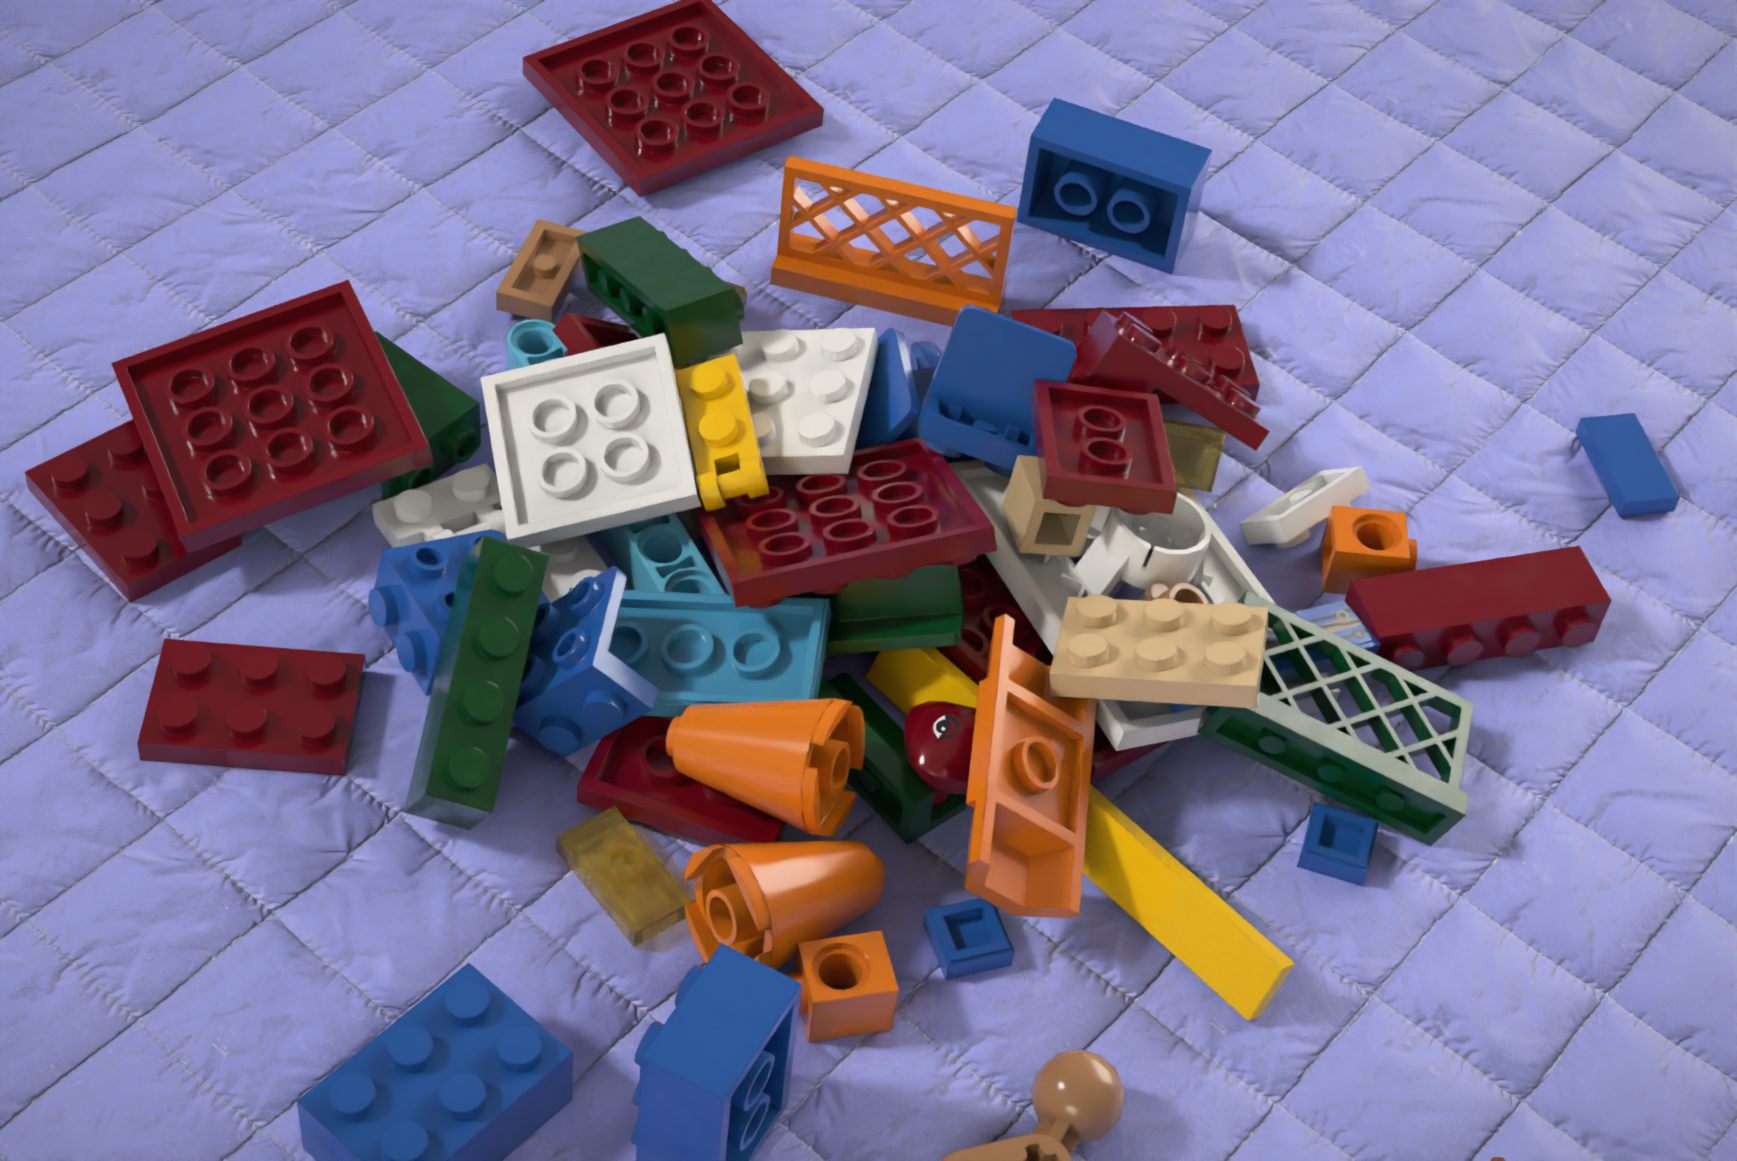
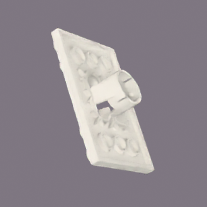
M980 459L948 463L994 526L997 551L985 553L1053 657L1068 597L1108 596L1118 581H1125L1134 587L1145 589L1146 591L1137 599L1142 601H1149L1147 590L1151 585L1156 582H1163L1169 589L1178 583L1191 584L1204 594L1209 604L1218 605L1225 602H1237L1246 591L1275 604L1174 467L1173 471L1178 494L1172 515L1154 512L1146 515H1133L1122 511L1120 508L1096 506L1095 514L1080 554L1082 558L1075 565L1071 558L1076 556L1019 553L1002 508L1010 478L989 470L984 464L985 461ZM1149 549H1152L1153 552L1146 567H1143ZM1327 672L1320 674L1323 679L1330 677ZM1299 679L1285 683V685L1290 690L1302 686L1304 683ZM1339 688L1330 690L1335 700H1337L1341 692ZM1266 689L1259 690L1260 692L1270 696ZM1312 696L1296 701L1300 711L1305 714L1320 712ZM1097 699L1095 720L1114 749L1118 751L1201 735L1197 733L1201 714L1207 706L1204 705L1173 713L1166 703Z

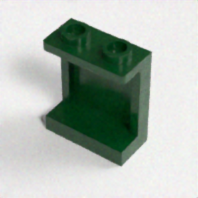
M375 331L379 343L430 445L434 463L381 482L383 501L397 496L404 491L430 484L456 464L463 463L473 456L481 445L480 403Z

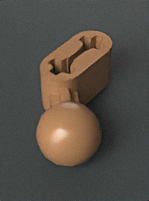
M1075 1049L1057 1053L1035 1075L1031 1094L1032 1104L1039 1122L1032 1134L958 1150L946 1155L941 1161H1071V1156L1077 1145L1099 1140L1109 1133L1121 1118L1125 1104L1124 1088L1116 1068L1100 1054L1086 1050Z

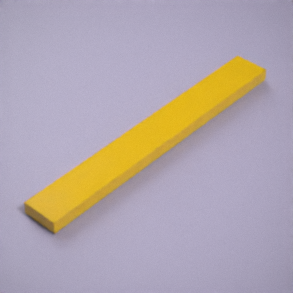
M935 647L880 651L865 677L906 715H908L911 707L927 701H947L973 708L977 706L979 686ZM1090 784L1083 873L1247 1021L1260 1017L1295 963Z

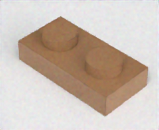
M538 219L496 291L497 310L553 323L583 268L576 236L588 232Z

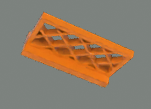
M789 155L784 165L778 247L771 269L770 284L950 327L960 309L966 305L987 308L999 314L1005 297L1007 285L1005 278L1017 208ZM798 179L819 183L829 195L813 203L798 187ZM861 193L876 196L886 208L869 216L853 197ZM838 205L855 223L841 231H838L823 214ZM917 207L932 209L943 221L925 229L910 211ZM896 219L911 237L894 244L879 226ZM974 220H980L1001 226L998 235L981 242L967 224ZM809 221L824 239L794 233V228ZM950 232H953L967 248V250L953 257H950L936 242V239ZM865 234L880 252L853 247L849 241ZM921 247L936 265L909 260L905 257V254ZM978 260L992 276V279L965 273L960 268Z

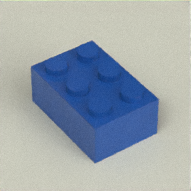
M1054 97L1030 136L1016 222L1172 275L1193 236L1212 149Z
M723 943L719 945L704 968L696 964L688 971L675 998L676 1008L665 1024L655 1021L650 1025L635 1053L634 1062L640 1066V1081L633 1095V1104L638 1106V1121L631 1136V1143L636 1145V1161H751L787 1107L802 983Z
M467 963L297 1100L303 1149L316 1161H502L572 1101L573 1052L474 966Z

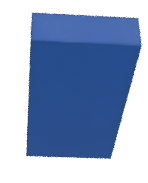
M1635 413L1580 419L1576 434L1619 517L1672 512L1675 510L1680 496Z

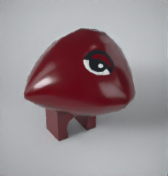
M927 701L913 706L909 710L904 725V747L907 757L905 762L918 775L924 785L934 791L932 805L945 803L949 794H967L976 708L947 701Z

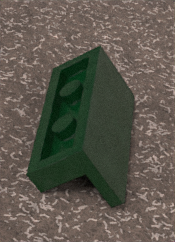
M939 563L916 568L910 575L900 579L882 580L875 577L852 582L844 590L832 594H816L811 591L788 596L829 599L832 614L825 655L959 645L962 640L966 619L960 565L948 566Z
M841 673L828 681L821 677L818 699L842 698L846 701H852L851 705L859 706L863 712L865 724L862 770L850 768L847 782L907 845L966 809V794H949L945 803L932 805L934 791L924 785L918 775L905 762L907 757L904 747V730L849 674Z

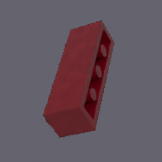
M1579 545L1351 580L1345 602L1381 644L1376 655L1413 672L1415 670L1445 665L1462 666L1476 660L1507 655L1518 657L1532 651L1565 646L1573 648L1587 642H1593L1610 606L1611 599Z

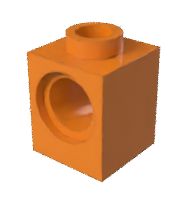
M1332 505L1319 546L1322 592L1346 595L1351 580L1415 571L1418 552L1416 539L1408 538L1406 513Z
M882 930L798 943L794 972L785 973V975L802 983L798 1016H802L808 1043L892 1030L899 989ZM830 985H839V986L846 987L847 989H846V990H837V989H833V988H831V987H829V986H830Z

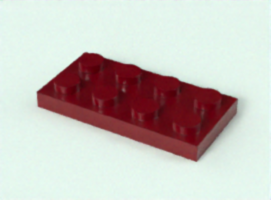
M1235 305L1011 310L1010 319L1068 339L1074 343L1076 349L1102 310L1116 319H1119L1124 311L1153 330L1151 335L1162 343L1161 348L1167 351L1172 343L1180 346L1202 362L1201 367L1212 375V381L1216 383L1218 378L1224 375L1251 394L1249 398L1256 401L1260 383ZM1157 387L1151 393L1158 395L1160 404H1181Z

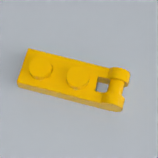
M735 353L675 371L697 472V484L706 511L710 512L726 507V500L748 494L750 499L769 494L744 380Z

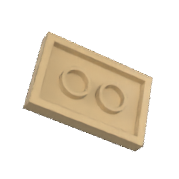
M1104 595L1068 597L1049 673L1050 696L1257 709L1268 632V607L1246 606L1238 602H1225L1218 605L1180 603L1167 598L1142 601L1112 599Z

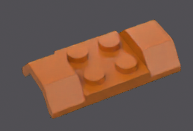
M1004 614L995 618L987 678L979 681L966 804L974 808L970 829L964 889L1014 916L1072 918L1078 916L1080 912L1097 699L1050 696L1049 673L1051 666L1045 665L1012 644L1015 620Z

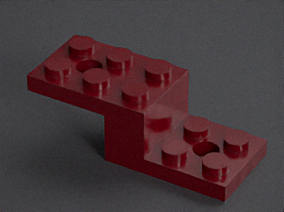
M1102 310L1076 349L1077 357L1066 383L1151 394L1157 387L1251 449L1257 451L1270 431L1257 416L1262 408L1249 398L1251 394L1224 375H1221L1215 383L1211 380L1212 375L1201 367L1202 362L1174 343H1172L1167 351L1161 348L1162 343L1151 335L1153 330L1132 315L1123 311L1119 319H1116Z

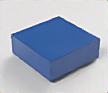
M1314 802L1297 867L1363 886L1368 873L1380 821Z
M976 898L925 910L923 925L945 980L1012 965L1014 949L995 905L982 898Z

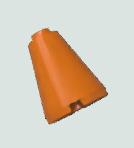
M842 698L690 705L681 716H676L670 723L666 737V751L669 756L673 757V763L678 772L810 835L833 837L843 826L857 793L844 789L849 769L862 770L865 755L864 717L859 706L851 705L852 701H846Z
M858 840L714 844L693 853L685 868L684 882L695 879V901L684 904L686 920L694 944L705 964L710 960L719 945L723 943L777 970L796 957L799 942L825 939L875 907L880 901L882 888L885 885L884 866L878 855Z

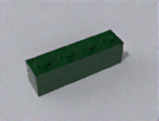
M641 216L576 236L587 289L641 337L646 338L665 333L672 363L676 367L743 344L739 321L744 319L745 311L737 289L733 285L729 286L713 273L710 267L703 266L685 248H680L663 231L657 230Z
M484 535L462 559L404 813L466 830H471L492 814L549 558L548 554Z

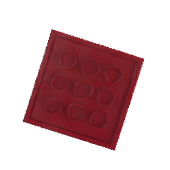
M680 0L522 57L523 75L639 197L798 136L823 124L824 108L712 0Z
M349 279L111 363L187 554L434 463L430 445Z
M919 437L854 451L848 474L766 475L769 487V494L750 499L748 494L726 500V507L707 512L699 492L701 507L690 509L736 608L743 606L755 609L769 608L781 603L784 597L811 591L816 594H832L844 590L848 587L849 583L875 577L882 580L900 579L910 575L916 568L939 563L948 566L964 565L974 561L977 555L997 551L994 526L944 457L926 445L927 440Z

